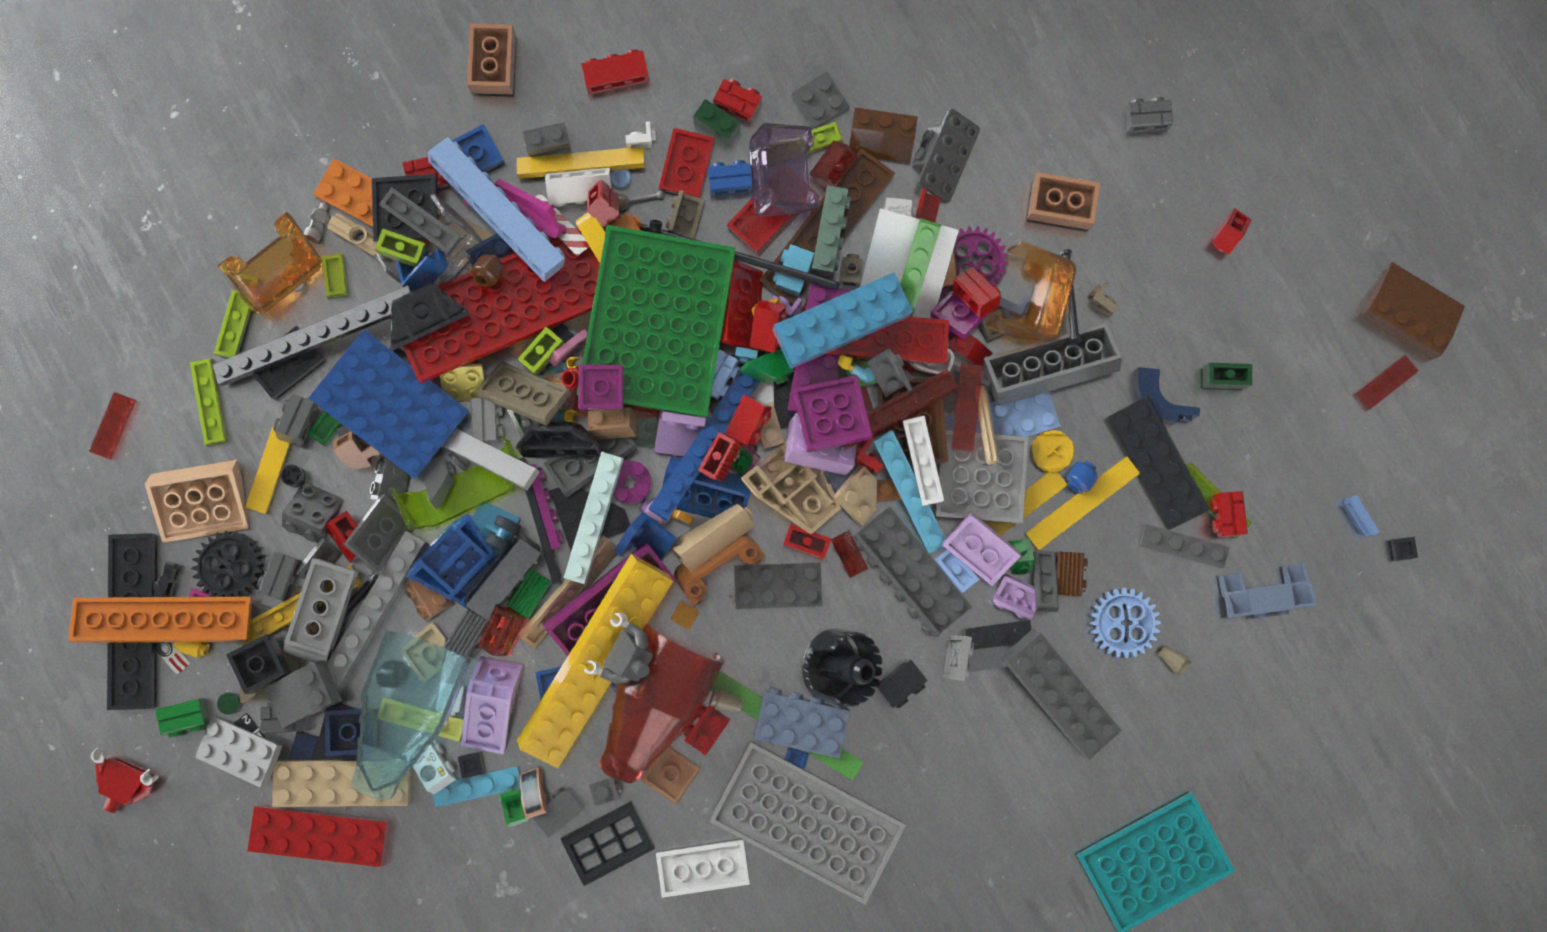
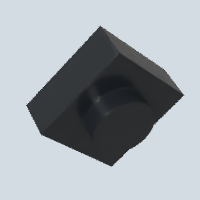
M1415 537L1391 540L1394 561L1418 558Z
M481 752L458 756L462 778L485 773Z

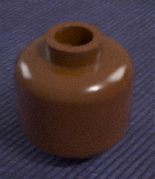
M485 254L478 258L471 272L474 281L478 285L487 287L493 286L498 282L504 268L497 256Z

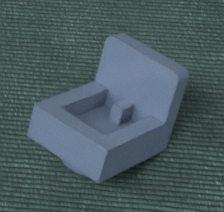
M1025 295L1020 305L1001 297L998 309L1001 310L1004 317L1010 318L1011 316L1019 319L1021 314L1026 315L1030 303L1027 302L1029 296Z

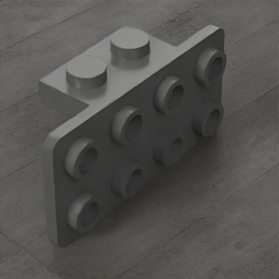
M948 109L941 126L929 127L926 130L921 146L915 154L913 166L917 169H922L918 178V185L935 196L940 197L941 200L949 202L978 137L980 127L956 110Z

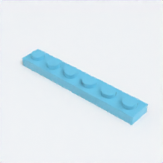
M893 430L873 439L928 553L930 554L944 547L942 544L946 540L930 506H922L916 477Z

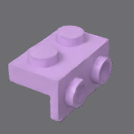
M1005 573L994 594L993 602L1002 610L1008 609L1015 612L1021 619L1026 620L1028 618L1033 620L1036 611L1034 586Z

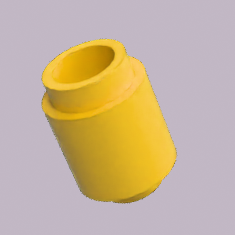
M174 642V648L178 649V652L198 659L202 655L205 656L210 646L208 642Z

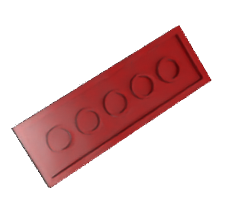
M908 317L826 354L874 358L885 350L890 349L894 355L899 354L903 361L946 364L949 320Z

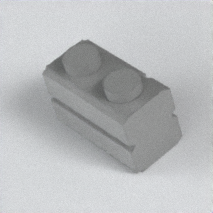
M471 398L472 437L484 443H499L500 437H504L503 424L499 423V416H503V407L483 398Z

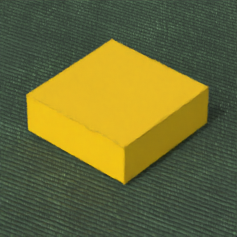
M680 600L670 620L689 630L699 610Z

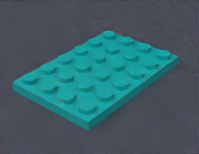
M1193 792L1187 793L1076 854L1118 932L1129 931L1236 872Z

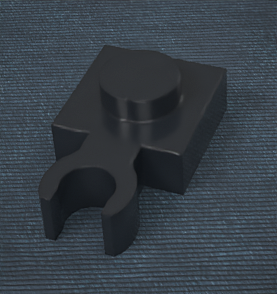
M166 561L163 575L154 584L153 592L155 593L153 597H170L175 582L173 578L178 569V564Z

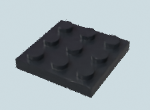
M425 174L372 178L373 241L375 243L378 242L382 229L414 240H427L379 204L392 187L439 220L437 175Z

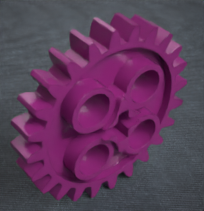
M968 226L966 232L960 228L959 236L957 235L954 245L955 261L964 263L956 264L957 276L961 274V268L970 269L973 267L978 272H982L981 266L987 265L991 268V273L983 274L992 286H997L995 281L1001 282L1003 278L1000 275H1005L1007 272L1002 267H1007L1009 262L1003 260L1009 256L1007 253H1002L1006 245L999 246L1002 239H993L995 232L988 235V228H985L983 232H980L979 226L976 227L975 231H972L971 227ZM978 245H985L988 252H980L977 248ZM957 248H964L967 251V255H959L956 251ZM971 257H974L978 262L974 264L973 261H970ZM986 257H992V260L984 259V258H986Z

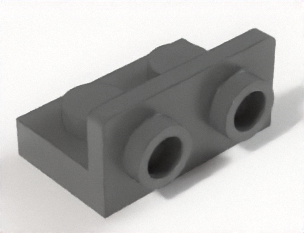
M887 349L867 361L885 397L904 386L908 391L913 390L909 383L912 381V378L906 369H902L904 362L899 354L894 355L890 349Z

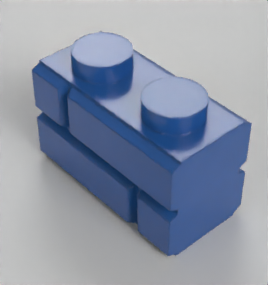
M738 160L734 161L733 165H724V163L718 162L713 163L712 167H708L711 196L753 192L750 163Z

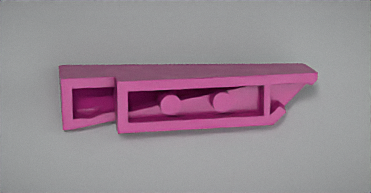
M502 179L495 182V186L500 187L505 192L506 198L510 202H515L520 208V212L534 222L535 228L539 232H544L547 236L557 238L566 230V226L558 223L555 219L556 211L551 205ZM465 199L463 200L464 204L471 206Z

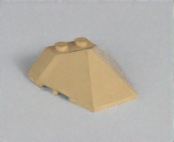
M786 441L741 479L757 498L812 534L836 514L841 507L833 497L835 493L831 484H828L824 470L784 462Z

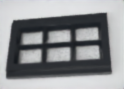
M631 801L560 838L583 886L655 849Z

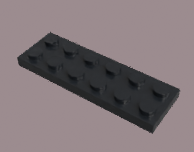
M1148 395L1109 416L1170 529L1210 510L1208 503Z

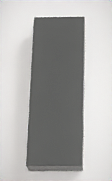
M1034 550L1033 571L1036 611L1058 612L1055 551Z

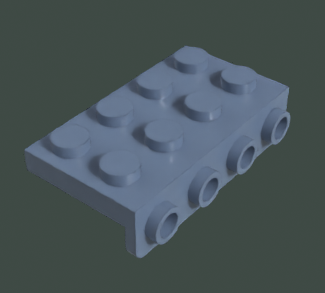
M769 687V691L764 690L754 740L840 758L850 709L836 704L824 703V701L816 697H812V700L804 699V695L791 692L790 695L782 694L781 689Z

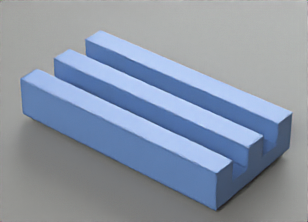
M1357 495L1343 500L1365 537L1374 536L1380 532Z

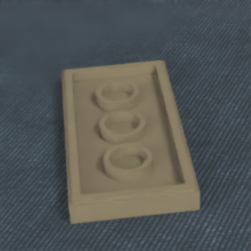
M502 361L499 362L476 390L477 396L544 425L550 422L571 395L570 390Z

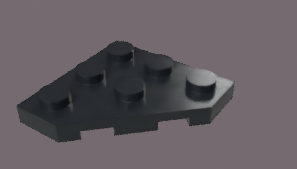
M558 487L549 491L570 551L572 552L589 492L580 488L566 497ZM610 503L601 537L604 535L609 539L626 532L631 524L624 508Z

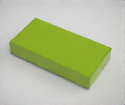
M344 254L321 256L326 298L349 296Z

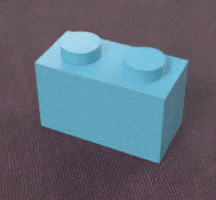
M790 244L788 250L784 249L780 261L784 262V266L808 273L815 253ZM777 272L773 278V281L776 282L775 289L797 297L800 296L805 283L804 280Z

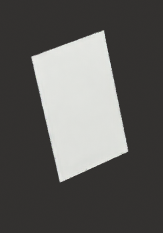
M880 208L860 287L895 272L899 283L901 282L920 219ZM941 225L913 317L931 318L930 312L938 304L959 230Z

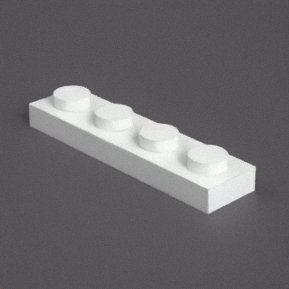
M921 416L904 420L903 425L922 506L944 502L925 417Z

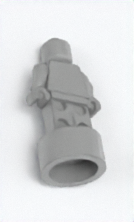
M321 203L319 209L315 208L311 215L308 216L312 221L303 234L305 239L319 243L323 225L327 227L329 224L330 215L326 212L329 208L328 203Z

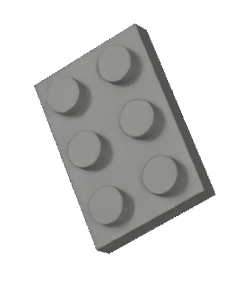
M950 635L943 679L965 682V677L968 678L970 673L968 659L974 650V642H971L972 637Z

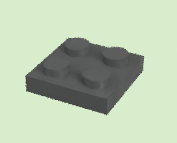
M828 72L792 92V97L813 129L820 127L850 107Z

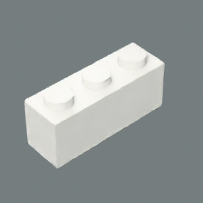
M610 168L546 174L545 183L549 205L561 207L567 203L574 202L578 205L586 204L588 191L599 180H603L611 189Z

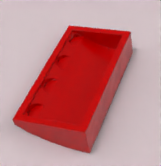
M783 165L726 226L759 257L816 197L815 190Z

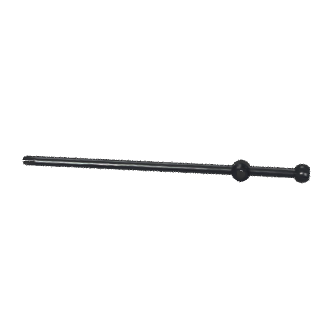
M651 219L649 225L643 224L640 227L645 232L700 241L664 230L662 227L663 222L657 219ZM735 251L734 260L836 290L839 288L837 281Z

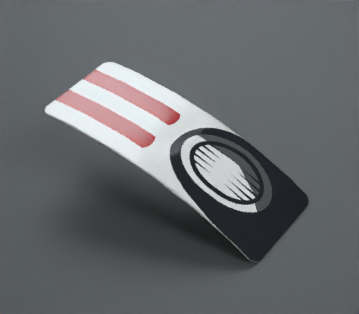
M154 642V649L176 674H179L190 665L185 656L178 652V649L174 648L172 642Z

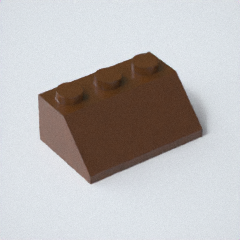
M855 107L848 156H855L862 148L877 160L910 164L918 116Z

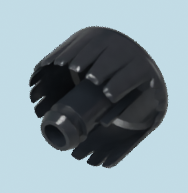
M837 628L828 629L816 635L807 646L802 660L803 680L809 692L821 701L844 707H856L867 702V697H872L875 693V689L871 687H876L880 683V680L874 677L881 676L883 670L877 666V664H882V657L877 654L880 653V650L874 645V640L863 633Z

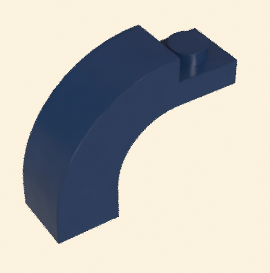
M1138 367L1134 370L1133 386L1137 401L1148 395L1164 424L1174 425L1178 422V417H1180V421L1192 422L1193 419L1200 416V407L1175 405L1163 397L1159 388L1160 369Z

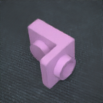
M779 297L781 304L786 305L788 318L800 314L803 308L801 306L803 299L799 297L791 307L790 302L786 298Z

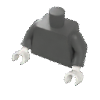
M615 613L619 616L620 622L611 619V624L616 627L623 626L624 628L603 663L604 669L601 668L600 663L590 660L588 662L594 665L593 671L584 670L587 674H600L601 678L614 684L628 683L630 680L637 682L640 678L646 677L649 674L648 664L653 653L649 649L648 637L645 631L633 622H628V617L625 613Z

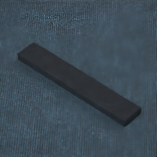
M524 457L518 459L529 465L528 460ZM531 484L529 489L525 490L552 584L558 585L563 582L554 549H551L534 488Z

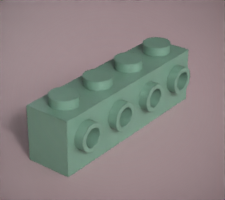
M827 185L811 274L832 278L833 271H838L840 258H836L837 250H842L844 239L840 237L841 229L845 230L847 217H844V210L849 209L851 196H847L848 189Z

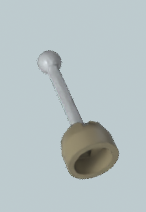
M658 191L656 194L628 198L624 194H619V211L625 210L631 202L653 198L663 199L665 194L663 191Z

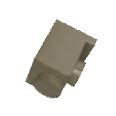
M847 254V257H842L839 285L860 287L864 259H859L857 254ZM848 266H855L856 270L851 272L848 270Z

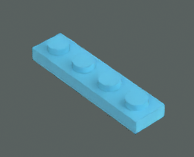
M519 766L457 779L435 795L433 794L435 807L503 793L510 789H520Z

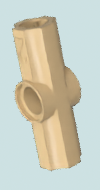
M339 213L331 217L327 226L329 230L382 262L387 259V257L377 254L375 250L377 243L373 241V234L363 226L355 224ZM359 233H364V238L361 241H355Z

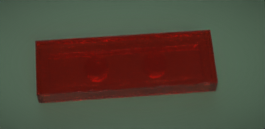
M1403 355L1358 390L1355 396L1368 411L1419 371L1410 359Z
M116 392L113 393L89 452L112 460L136 403L135 399Z

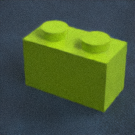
M382 229L375 250L378 255L416 267L423 259L426 246L425 243Z
M545 327L520 355L518 360L529 371L538 376L550 363L549 360L554 351L561 347L564 342L550 329Z

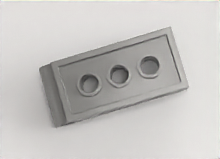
M312 558L284 642L283 653L311 662L325 660L326 664L332 656L359 571L318 558ZM328 580H331L333 583L331 592L325 589V583ZM320 601L326 604V611L324 613L318 609ZM313 622L319 625V632L317 634L311 630Z

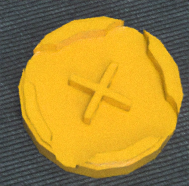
M1057 430L1042 432L1033 441L1031 449L1033 461L1039 468L1048 472H1059L1067 468L1072 462L1075 452L1072 440L1065 433Z

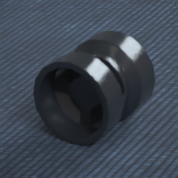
M292 464L285 466L280 475L283 483L293 488H300L301 485L307 482L308 478L303 468Z

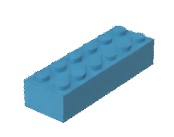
M895 272L779 322L774 325L772 330L790 369L908 318L913 311Z

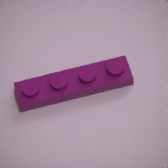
M532 464L530 466L539 471V474L532 483L551 549H557L562 547L561 542H564L561 529H556L555 522L558 521L555 509H551L548 502L552 498L549 489L544 488L542 480H545L543 468H538L537 464Z

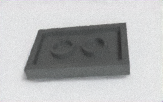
M383 494L379 496L344 545L374 573H378L392 555L405 531L409 532L415 522Z

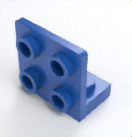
M642 511L628 527L614 551L621 556L626 550L630 552L634 546L638 548L644 542H647L662 561L677 538Z

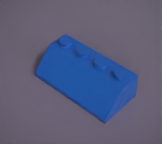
M671 456L665 471L662 487L681 461L680 458ZM700 472L676 509L713 518L736 504L742 508L747 507L751 490L742 481L741 478L743 476L728 472L726 478H723L724 481L720 482Z

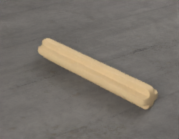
M984 385L976 386L974 394L986 463L989 465L997 464L999 457L987 389Z

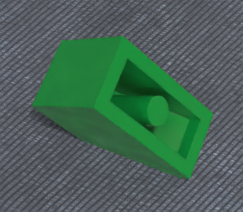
M779 349L775 353L771 352L746 362L740 368V371L765 384L770 385L776 382L779 385L789 380L788 376L794 372V369H790L782 349Z

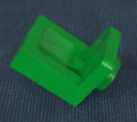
M1030 539L1008 541V543L1021 552V556L1011 567L1012 574L1033 572L1034 556Z
M510 789L498 796L508 828L529 821L524 815L519 789Z

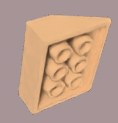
M237 460L154 473L145 482L162 543L214 535L217 532L224 533L225 531L232 532L249 529L243 479Z

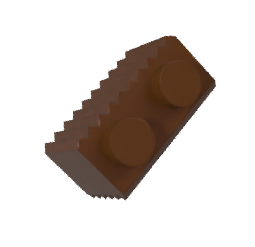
M1055 552L1058 596L1082 597V593H1085L1087 588V581L1083 580V571H1087L1088 559L1084 558V553Z

